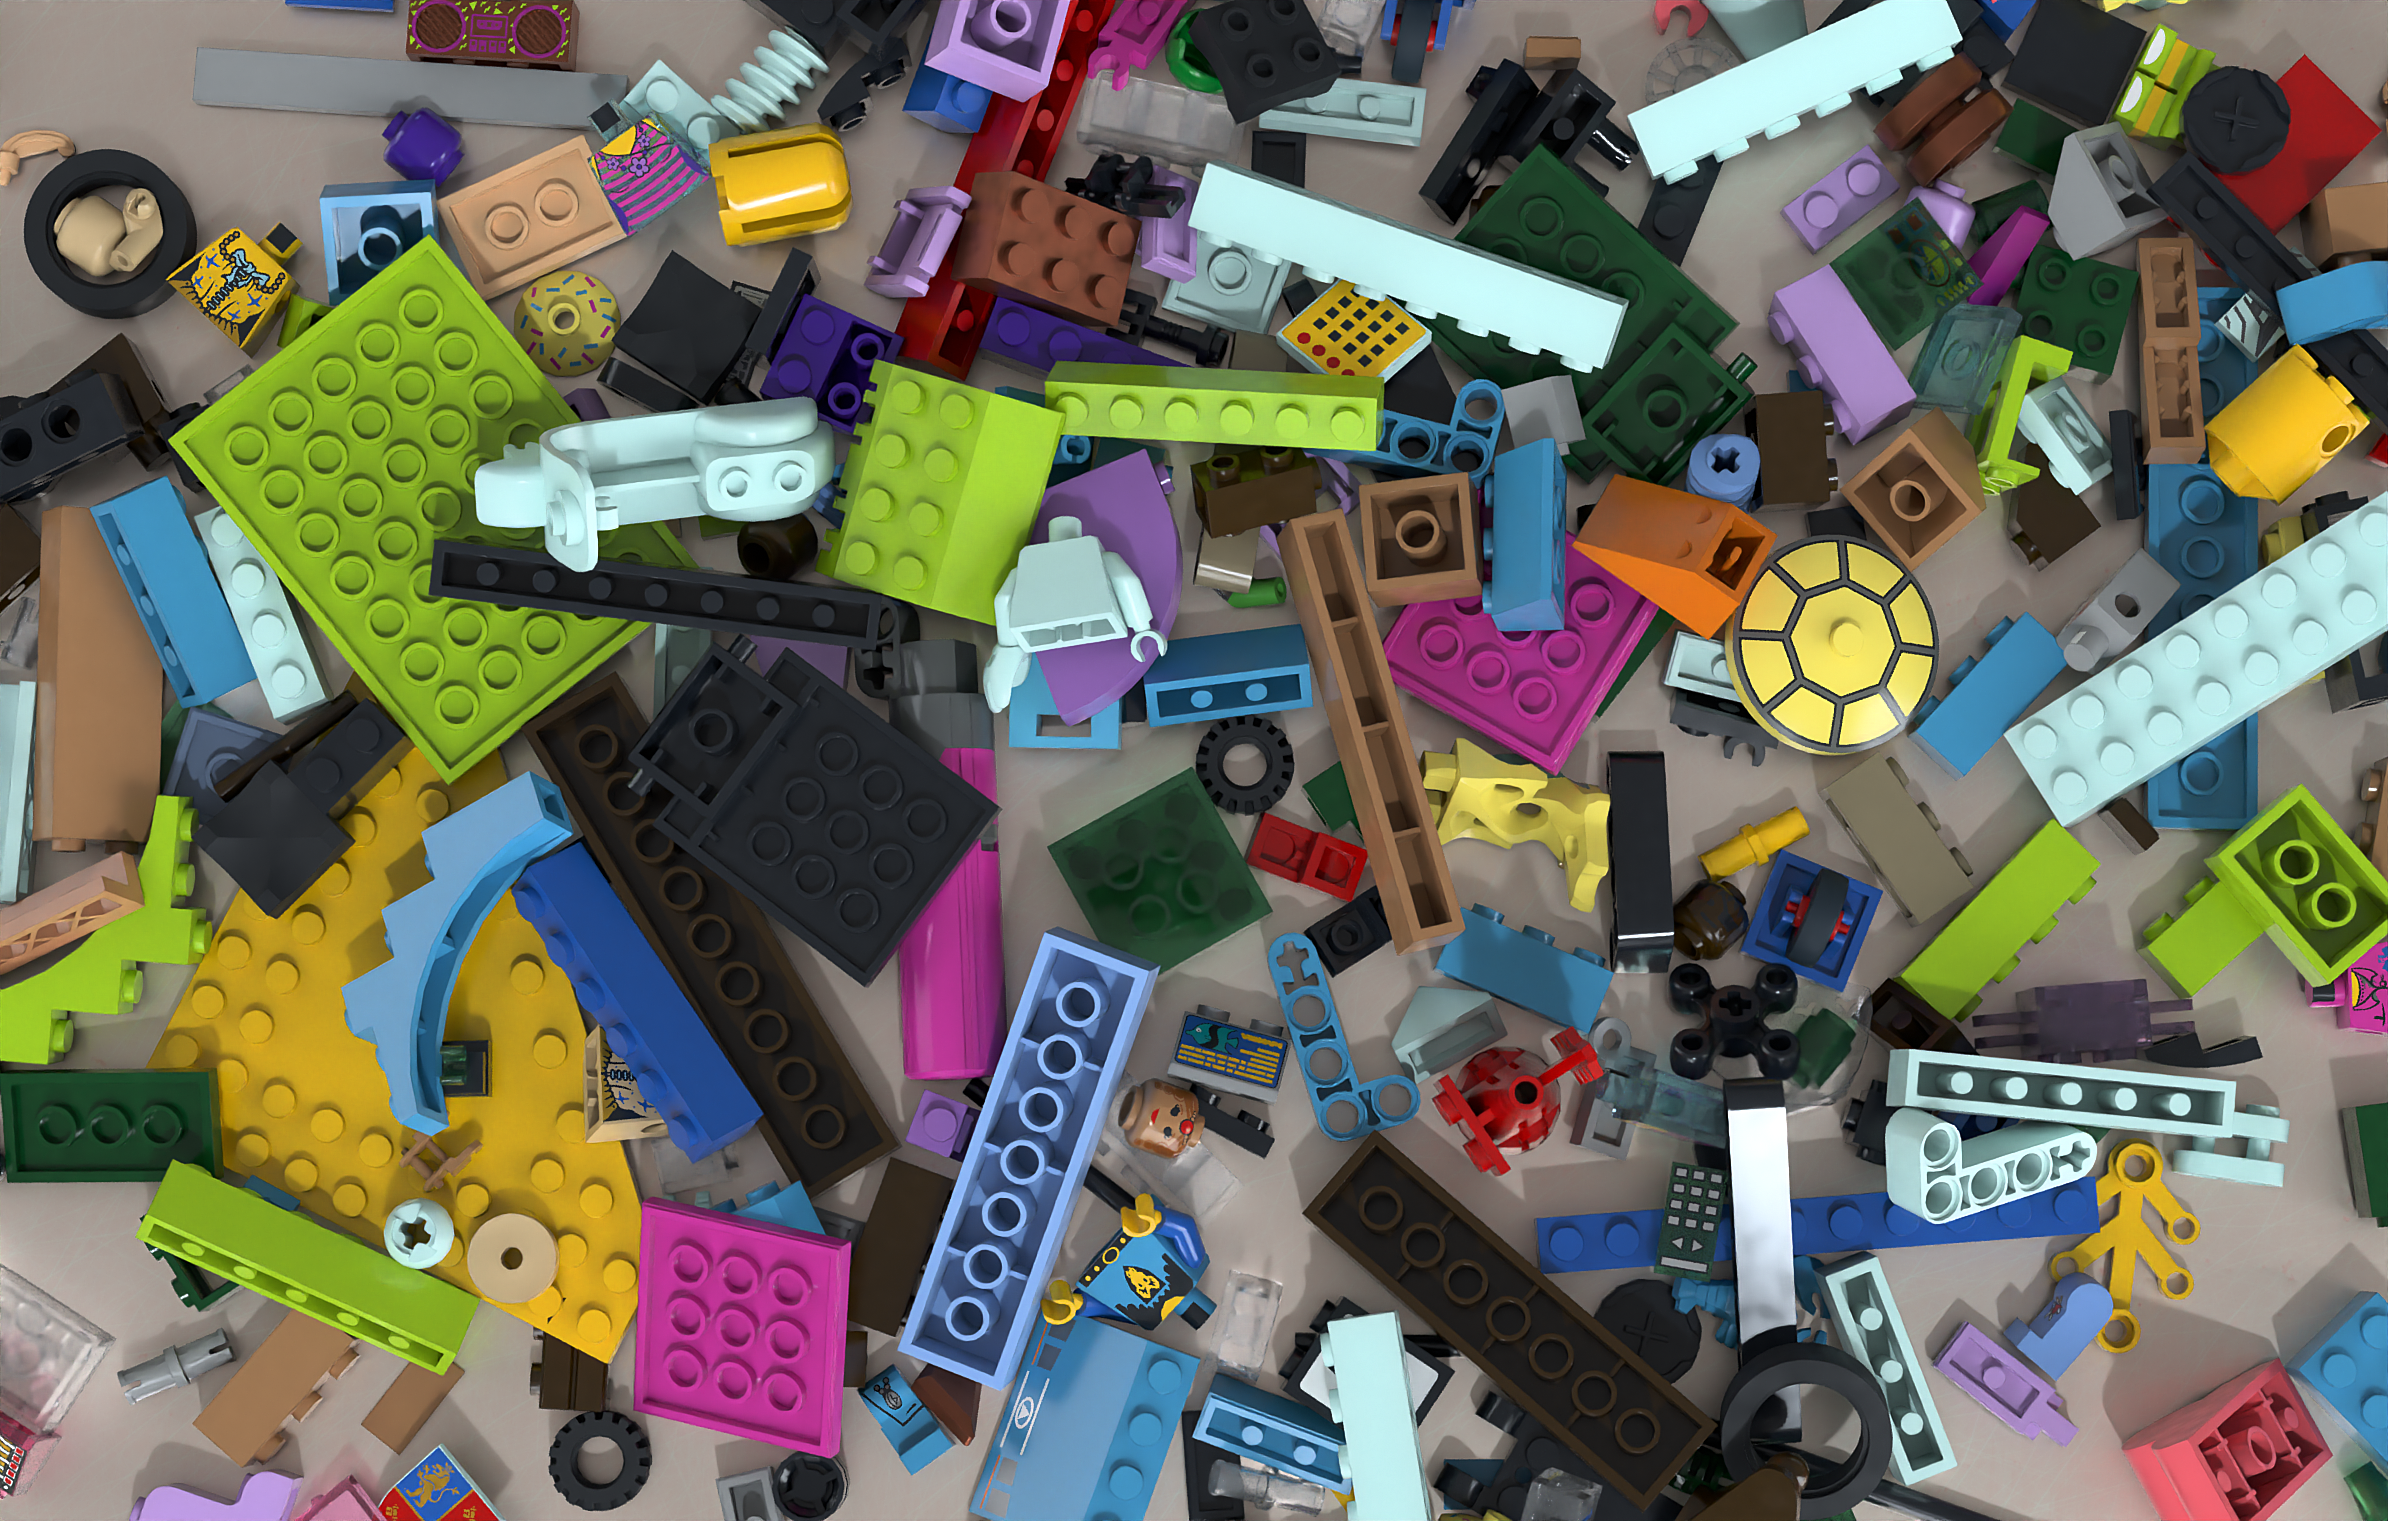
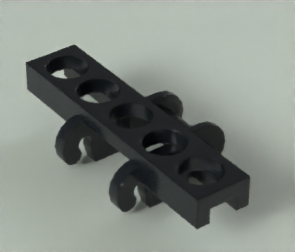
M1112 154L1102 166L1096 165L1085 179L1068 177L1064 181L1067 187L1065 192L1125 215L1171 219L1186 201L1181 187L1147 184L1153 173L1152 161L1147 156H1140L1134 163L1125 162L1121 154ZM1124 174H1127L1126 178L1122 181V188H1116L1115 186L1123 178Z

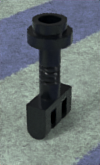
M1126 288L1123 302L1137 306L1135 313L1121 309L1118 323L1129 326V331L1125 333L1108 327L1104 335L1142 348L1145 337L1148 336L1196 352L1195 362L1203 367H1208L1210 364L1219 366L1222 363L1227 351L1229 335L1221 333V327L1209 323L1204 332L1183 327L1182 325L1178 326L1177 323L1168 322L1165 319L1154 316L1158 305L1156 297Z

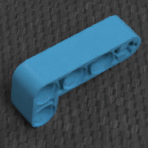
M2366 261L2348 265L2287 286L2275 293L2290 346H2294L2296 343L2303 345L2316 342L2352 329H2388V261Z
M1477 379L1468 382L1461 388L1457 396L1450 426L1384 409L1383 432L1376 451L1301 448L1305 453L1409 479L1463 472L1453 465L1452 459L1460 452L1471 451L1477 454L1482 461L1481 466L1477 470L1468 472L1476 488L1479 489L1485 484L1486 475L1491 473L1504 424L1505 405L1501 389L1496 383L1489 380ZM1485 400L1493 405L1496 412L1489 419L1476 420L1466 412V407L1472 401ZM1418 438L1428 445L1429 450L1423 457L1410 459L1400 452L1399 446L1406 439Z
M1295 932L1285 933L1276 938L1270 946L1268 953V969L1321 1132L1330 1140L1345 1142L1369 1135L1374 1129L1379 1132L1401 1125L1412 1119L1419 1110L1421 1099L1416 1084L1408 1077L1389 1075L1359 1085L1321 962L1312 941L1305 935ZM1292 944L1296 952H1306L1307 959L1303 960L1300 964L1303 980L1305 981L1313 975L1318 986H1302L1289 995L1285 993L1283 985H1293L1295 982L1289 966L1279 967L1277 959L1281 958L1284 954L1285 945ZM1305 996L1317 998L1324 1007L1325 1014L1323 1020L1316 1026L1311 1027L1298 1023L1293 1015V1006L1298 999ZM1325 1048L1333 1050L1341 1060L1339 1074L1327 1080L1318 1078L1310 1069L1311 1055L1315 1051ZM1396 1084L1407 1090L1410 1096V1105L1408 1110L1401 1116L1388 1115L1381 1108L1379 1097L1384 1087ZM1336 1101L1349 1102L1357 1111L1358 1120L1356 1126L1349 1132L1340 1133L1334 1131L1327 1122V1110Z

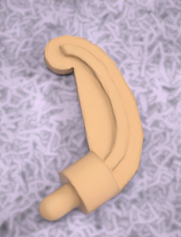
M32 130L16 134L5 141L0 149V185L7 186L11 175L17 174L20 158L57 149L62 157L70 158L75 153L73 142L66 135L56 131Z

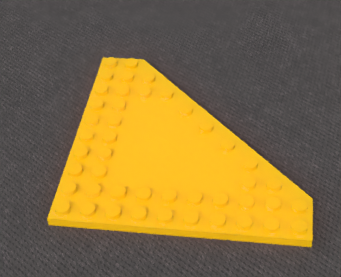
M354 670L343 692L349 689L359 703L365 698L370 699L381 706L395 721ZM337 723V724H336L335 726H333L331 729H329V730L326 731L324 734H322L321 736H319V738H318L317 742L315 743L313 749H314L339 723ZM415 746L340 821H337L356 842L278 919L267 916L241 887L239 888L211 942L209 952L204 955L202 963L199 964L145 1068H217L224 1167L247 1179L252 1175L262 1179L300 1200V1206L385 1250L387 1248L384 1241V1227L387 1217L396 1206L408 1199L415 1198L436 1201L447 1210L453 1221L454 1239L450 1251L442 1261L430 1268L422 1269L606 1364H611L638 1312L642 1199L633 1170L629 1166L622 1140L585 1143L583 1057L585 1039L590 1033L586 1020L582 1016L574 990L575 987L563 969L552 962L546 951L544 941L532 923L525 920L517 909L511 890L521 876L506 890L483 921L462 962L449 1001L443 1041H492V1097L444 1098L446 1109L450 1112L448 1116L449 1127L431 1136L433 1142L449 1157L455 1159L475 1140H479L483 1147L479 1152H474L471 1155V1161L455 1177L448 1173L441 1180L444 1185L440 1189L434 1187L426 1192L423 1189L426 1180L410 1164L404 1168L399 1166V1162L403 1157L401 1151L405 1147L410 1150L417 1143L412 1137L417 1130L400 1124L391 1111L389 1105L391 1092L387 1077L376 1058L375 1052L378 1046L354 1036L345 1021L344 1012L347 1008L341 987L394 958L385 942L384 935L387 929L381 910L435 880L425 865L424 857L427 851L421 832L509 782L506 772L507 767L500 746L450 786L447 785L417 746ZM468 1060L454 1061L451 1064L453 1076H466L470 1071ZM427 1147L419 1154V1157L434 1172L443 1164ZM515 1213L534 1217L550 1229L557 1241L560 1253L557 1275L550 1287L531 1301L524 1303H502L487 1297L476 1287L469 1274L467 1253L474 1234L485 1222L499 1215ZM425 1219L421 1224L411 1223L408 1226L407 1232L414 1237L412 1247H415L418 1242L428 1243L430 1241L431 1235L424 1230L427 1222ZM517 1248L509 1249L505 1254V1264L510 1269L518 1268L523 1260L520 1250Z

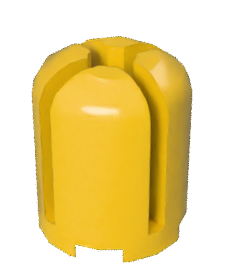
M814 122L719 139V142L708 144L712 177H715L721 209L719 210V215L727 246L739 245V247L834 231L848 220L853 208L850 177L842 140L830 127Z

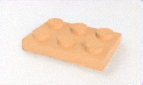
M583 134L437 200L438 210L476 292L484 302L629 236L608 197L611 194L610 190H605L604 185H607L605 179L601 182L592 166L591 159L594 155Z

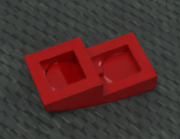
M1260 812L1241 864L1325 895L1351 902L1368 854L1366 849L1322 832H1314L1266 812Z

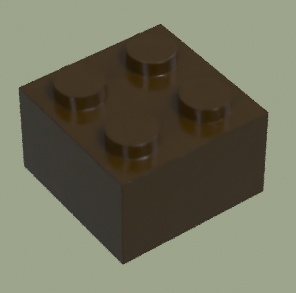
M1822 390L1758 394L1752 397L1743 406L1745 436L1750 437L1757 446L1761 461L1750 504V513L1816 509L1829 502L1830 491H1837L1838 469L1836 459L1827 458L1826 436H1833L1834 415L1832 404L1823 403Z

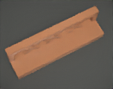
M120 851L1 909L0 976L144 907L145 902L134 856Z

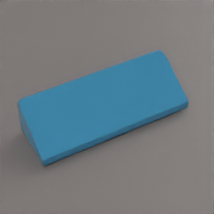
M1221 1374L1214 1376L1195 1427L1193 1438L1349 1496L1353 1486L1352 1478L1343 1479L1338 1457V1446L1346 1445L1345 1432L1307 1406Z

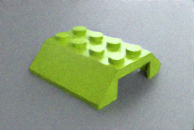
M874 359L868 381L878 384L876 392L866 389L863 402L875 408L871 424L856 422L853 435L862 437L861 445L850 443L838 488L847 491L846 498L836 495L833 503V508L845 514L841 529L826 528L823 540L831 543L832 547L831 550L820 549L814 571L839 581L920 606L996 626L994 599L1011 570L1017 567L1019 552L1030 544L1067 414Z

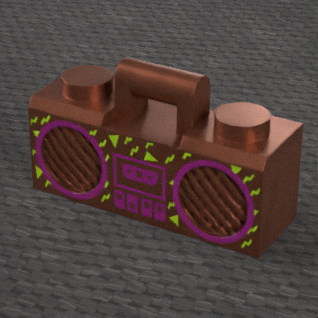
M409 0L406 54L411 61L575 72L580 12L574 0Z

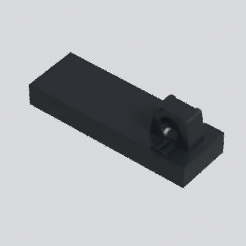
M1506 58L1503 59L1498 69L1483 65L1479 68V71L1465 91L1471 100L1475 102V105L1418 193L1439 218L1454 225L1496 161V158L1493 157L1494 153L1540 92L1524 68Z

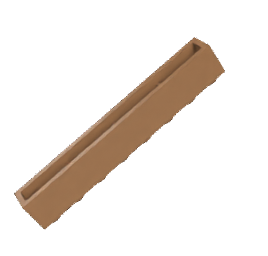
M1340 508L1290 519L1276 540L1397 956L1449 944L1464 932L1466 928L1343 509Z

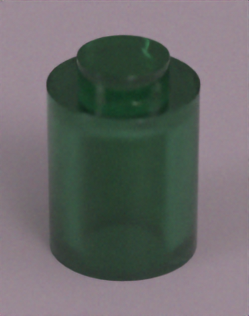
M2035 179L1979 199L1971 204L1976 214L1969 235L1977 247L1983 245L2021 205L2048 216L2050 223L2044 233L2051 231L2054 226L2047 213L2049 208L2047 197Z

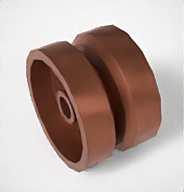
M1963 51L1947 61L1918 85L1873 130L1891 152L1903 151L1922 136L1925 138L1909 156L1905 167L1923 188L1930 186L1936 178L1939 179L1950 169H1956L1970 158L1992 137L1990 134L2015 110L1996 88L1985 89L1966 104L1962 102L1979 84L1982 76L1981 70Z

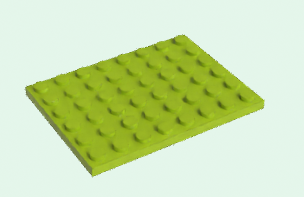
M430 234L168 439L173 448L449 786L521 729L520 727L532 721L653 624L650 622L428 595L434 541L439 537L546 549L544 526L526 528L496 527L482 524L478 520L475 473L480 466L486 463L504 459L503 448L507 444H513L517 446V449H525V443L534 442L539 444V437L552 428L581 422ZM662 520L619 525L618 528L610 530H597L598 556L700 568Z

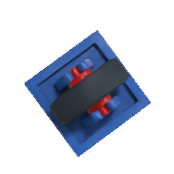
M1387 0L1380 39L1389 40L1390 46H1396L1391 71L1392 78L1404 82L1418 83L1421 78L1425 53H1432L1433 49L1444 51L1452 6L1473 10L1476 0H1405L1402 14L1396 13L1398 0ZM1435 3L1441 4L1438 21L1432 20Z
M1781 849L1778 851L1738 952L1766 964L1778 963L1788 966L1796 976L1841 994L1845 989L1883 890Z

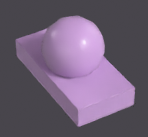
M1155 164L1152 177L1147 184L1181 187L1186 201L1171 219L1135 216L1134 219L1142 221L1135 252L1141 257V267L1185 284L1196 277L1197 229L1188 226V222L1198 194V182Z

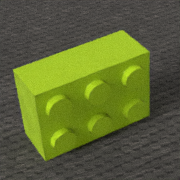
M2302 783L2286 789L2203 860L2312 987L2330 984L2388 934V882Z

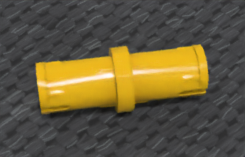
M1794 806L1754 827L1749 823L1740 827L1738 835L1698 855L1697 858L1707 879L1718 882L1754 863L1758 867L1768 863V856L1808 836L1810 830L1802 813L1797 806Z

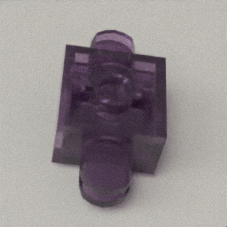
M2146 979L2034 987L2015 993L2017 1012L1972 1016L1973 1028L2019 1026V1034L1974 1038L1976 1050L2021 1047V1058L2037 1057L2038 1062L2065 1065L2082 1063L2081 1054L2092 1053L2093 1063L2137 1059L2138 1048L2153 1046L2152 1036L2196 1032L2195 1021L2151 1024L2150 1014L2194 1010L2193 999L2149 1002Z

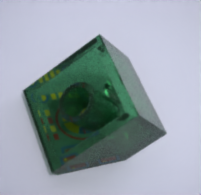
M1916 197L1829 263L1894 351L1984 285V282L1919 197Z

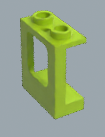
M2021 335L1987 353L1964 437L1974 447L1983 493L1985 495L1998 496L2000 491L2004 492L2017 488V486L2039 477L2041 469L2008 459L2007 457L2026 389L2033 390L2068 373L2073 355L2072 351ZM2001 388L1986 444L1981 452L1997 392Z

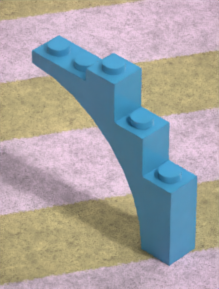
M531 771L522 774L421 832L427 851L424 857L425 865L435 880L381 910L387 929L384 935L385 942L394 958L341 987L347 1008L344 1012V1017L350 1031L354 1036L378 1046L375 1052L376 1058L387 1077L391 1092L389 1105L393 1115L400 1124L429 1136H433L449 1127L442 1089V1041L449 1001L462 962L483 921L506 890L539 857L574 834L560 787Z

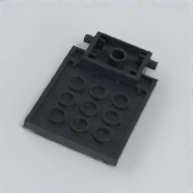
M739 634L728 650L713 641L627 754L626 758L639 768L626 785L643 798L656 781L675 794L652 825L865 988H869L1003 809L790 648L786 647L765 676L762 677L745 664L758 647L743 634Z

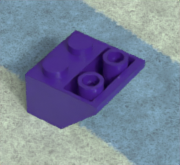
M805 293L759 393L763 401L803 396L812 398L817 405L818 421L829 423L833 431L860 438L853 435L856 422L860 424L867 422L874 408L869 406L868 403L863 402L865 391L867 389L876 392L878 384L868 381L874 359L894 364L905 338Z

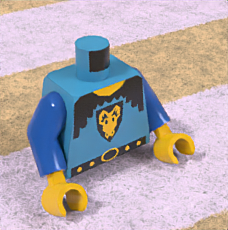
M1146 1193L1138 1195L1135 1198L1136 1210H1131L1126 1206L1120 1208L1121 1228L1090 1260L1075 1283L1079 1288L1075 1289L1072 1293L1070 1285L1064 1280H1056L1049 1286L1052 1300L1045 1298L1040 1301L1045 1320L1051 1324L1059 1325L1070 1321L1075 1315L1098 1317L1138 1325L1145 1330L1153 1331L1173 1310L1190 1326L1198 1330L1214 1312L1217 1304L1195 1286L1209 1265L1210 1259L1206 1253L1194 1218L1188 1214L1167 1208L1153 1193L1151 1195Z

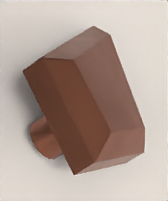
M928 1363L912 1384L911 1389L963 1445L969 1446L975 1437L982 1384Z

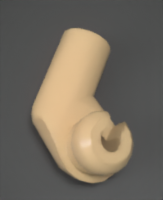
M144 188L134 189L126 196V202L123 205V216L127 236L111 253L116 265L130 272L154 249L163 236L162 220L156 198L152 192Z

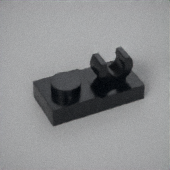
M1675 687L1670 702V723L1676 724L1680 730L1693 736L1706 737L1709 734L1723 737V735H1726L1724 739V758L1731 759L1734 748L1738 744L1749 743L1754 747L1752 766L1759 767L1765 758V746L1777 749L1779 740L1762 728L1741 702Z

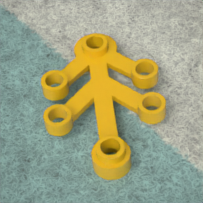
M2129 1138L2117 1143L2108 1155L2107 1173L2096 1181L2098 1206L2120 1192L2117 1215L2100 1227V1233H2092L2070 1251L2055 1253L2048 1262V1273L2058 1283L2062 1279L2057 1272V1263L2060 1259L2064 1257L2070 1258L2075 1265L2074 1273H2084V1269L2113 1247L2108 1292L2113 1301V1311L2108 1322L2111 1320L2119 1321L2123 1327V1334L2117 1341L2109 1340L2105 1335L2106 1323L2094 1337L2095 1342L2100 1348L2111 1353L2128 1352L2136 1346L2140 1339V1324L2137 1318L2129 1312L2137 1251L2158 1277L2157 1287L2165 1298L2171 1300L2185 1299L2194 1288V1280L2191 1273L2185 1268L2177 1266L2141 1219L2143 1196L2165 1220L2164 1234L2174 1244L2188 1245L2193 1243L2199 1237L2200 1223L2193 1214L2182 1209L2160 1180L2163 1171V1160L2158 1149L2149 1141L2140 1138ZM2131 1155L2139 1157L2143 1163L2141 1173L2135 1177L2129 1175L2125 1170V1161ZM2181 1217L2188 1220L2191 1225V1232L2184 1239L2178 1238L2173 1231L2174 1222ZM2175 1272L2179 1273L2184 1279V1288L2177 1294L2170 1292L2166 1283L2169 1275Z

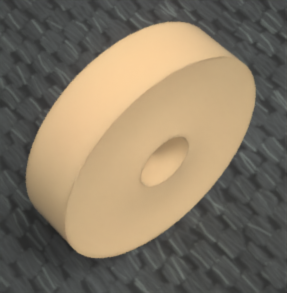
M515 1213L499 1215L485 1222L474 1234L467 1253L469 1274L476 1287L487 1297L502 1303H524L543 1294L553 1283L560 1262L559 1247L550 1229L534 1217ZM511 1248L519 1249L523 1256L521 1265L516 1269H510L504 1260L506 1252Z

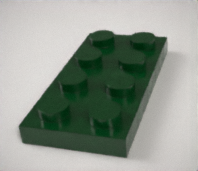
M217 1068L7 1070L0 1073L7 1183L162 1182L173 1159L183 1164L201 1166L209 1171L213 1178L218 1180L224 1178Z

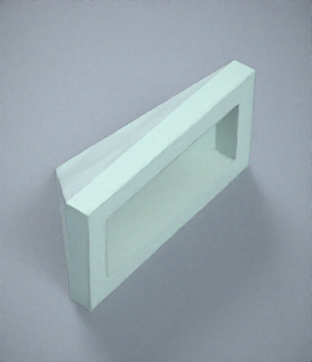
M1418 986L1391 1046L1406 1077L1415 1084H1418L1505 1037L1508 1033L1488 992Z

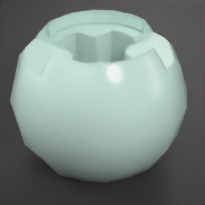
M425 1198L408 1199L396 1206L387 1217L384 1227L385 1246L391 1257L402 1266L413 1269L430 1268L442 1261L450 1251L454 1239L453 1221L447 1210L436 1201ZM425 1219L427 1222L424 1230L431 1235L430 1241L428 1243L418 1242L415 1247H412L414 1237L407 1232L408 1226L411 1223L421 1224Z

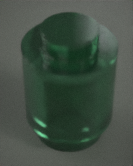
M1822 1008L1816 1016L1810 1014L1794 1032V1035L1801 1044L1802 1057L1798 1072L1794 1077L1786 1081L1800 1091H1804L1808 1086L1815 1090H1820L1852 1051L1850 1044L1857 1036L1855 1031L1838 1015L1826 1008Z

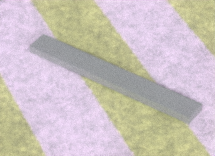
M197 47L192 100L198 105L395 117L401 110L408 116H411L417 109L427 107L445 121L601 131L589 115L607 102L615 110L629 94L630 80L627 75ZM614 126L607 130L608 132H620Z

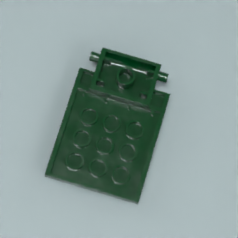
M1543 142L1532 151L1453 240L1629 300L1609 362L1602 369L1593 366L1591 373L1578 371L1561 364L1562 355L1541 348L1539 355L1526 353L1509 346L1510 337L1489 330L1488 336L1482 337L1457 328L1458 319L1438 312L1436 319H1430L1407 311L1432 332L1431 340L1474 380H1489L1496 383L1503 390L1552 376L1571 375L1586 439L1568 444L1570 454L1561 457L1588 484L1592 483L1614 461L1627 473L1626 477L1668 487L1689 465L1691 452L1697 443L1710 435L1718 434L1755 395L1754 390L1745 380L1757 369V364L1748 355L1741 352L1729 365L1714 352L1740 325V322ZM1398 299L1396 303L1405 310L1407 301Z

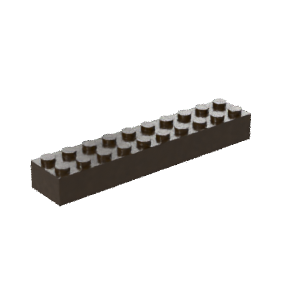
M614 671L520 728L553 784L560 787L566 806L642 934L764 1113L755 1124L790 1183L792 1184L800 1180L810 1202L903 1146L761 908L652 825L675 794L658 781H656L644 798L626 785L639 768L627 759L626 756L649 727L650 722L625 680Z

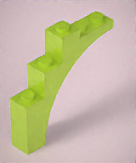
M157 795L150 837L137 869L145 906L97 929L78 949L45 972L0 990V1061L44 1065L64 1061V1053L70 1051L74 1033L72 1021L67 1020V1011L112 1015L133 1012V1003L139 1002L143 989V975L140 970H136L137 961L180 965L202 963L203 954H207L211 947L212 923L205 920L206 908L185 906V897L192 895L195 884V868L193 864L188 863L190 841L194 842L191 837L199 830V811L193 808V796Z

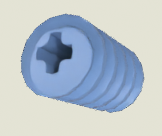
M1715 434L1702 439L1691 452L1684 492L1731 503L1748 514L1761 461L1757 446L1750 437L1740 434Z

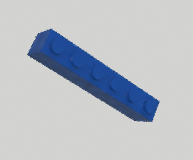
M579 842L529 866L511 890L519 913L525 920L532 923L544 941L546 951L552 962L563 969L575 987L577 998L582 1007L591 1012L597 1022L603 1026L610 1049L616 1056L623 1058L637 1080V1086L641 1095L647 1102L654 1105L668 1126V1133L673 1143L679 1149L684 1150L692 1164L744 1137L764 1113L582 843Z

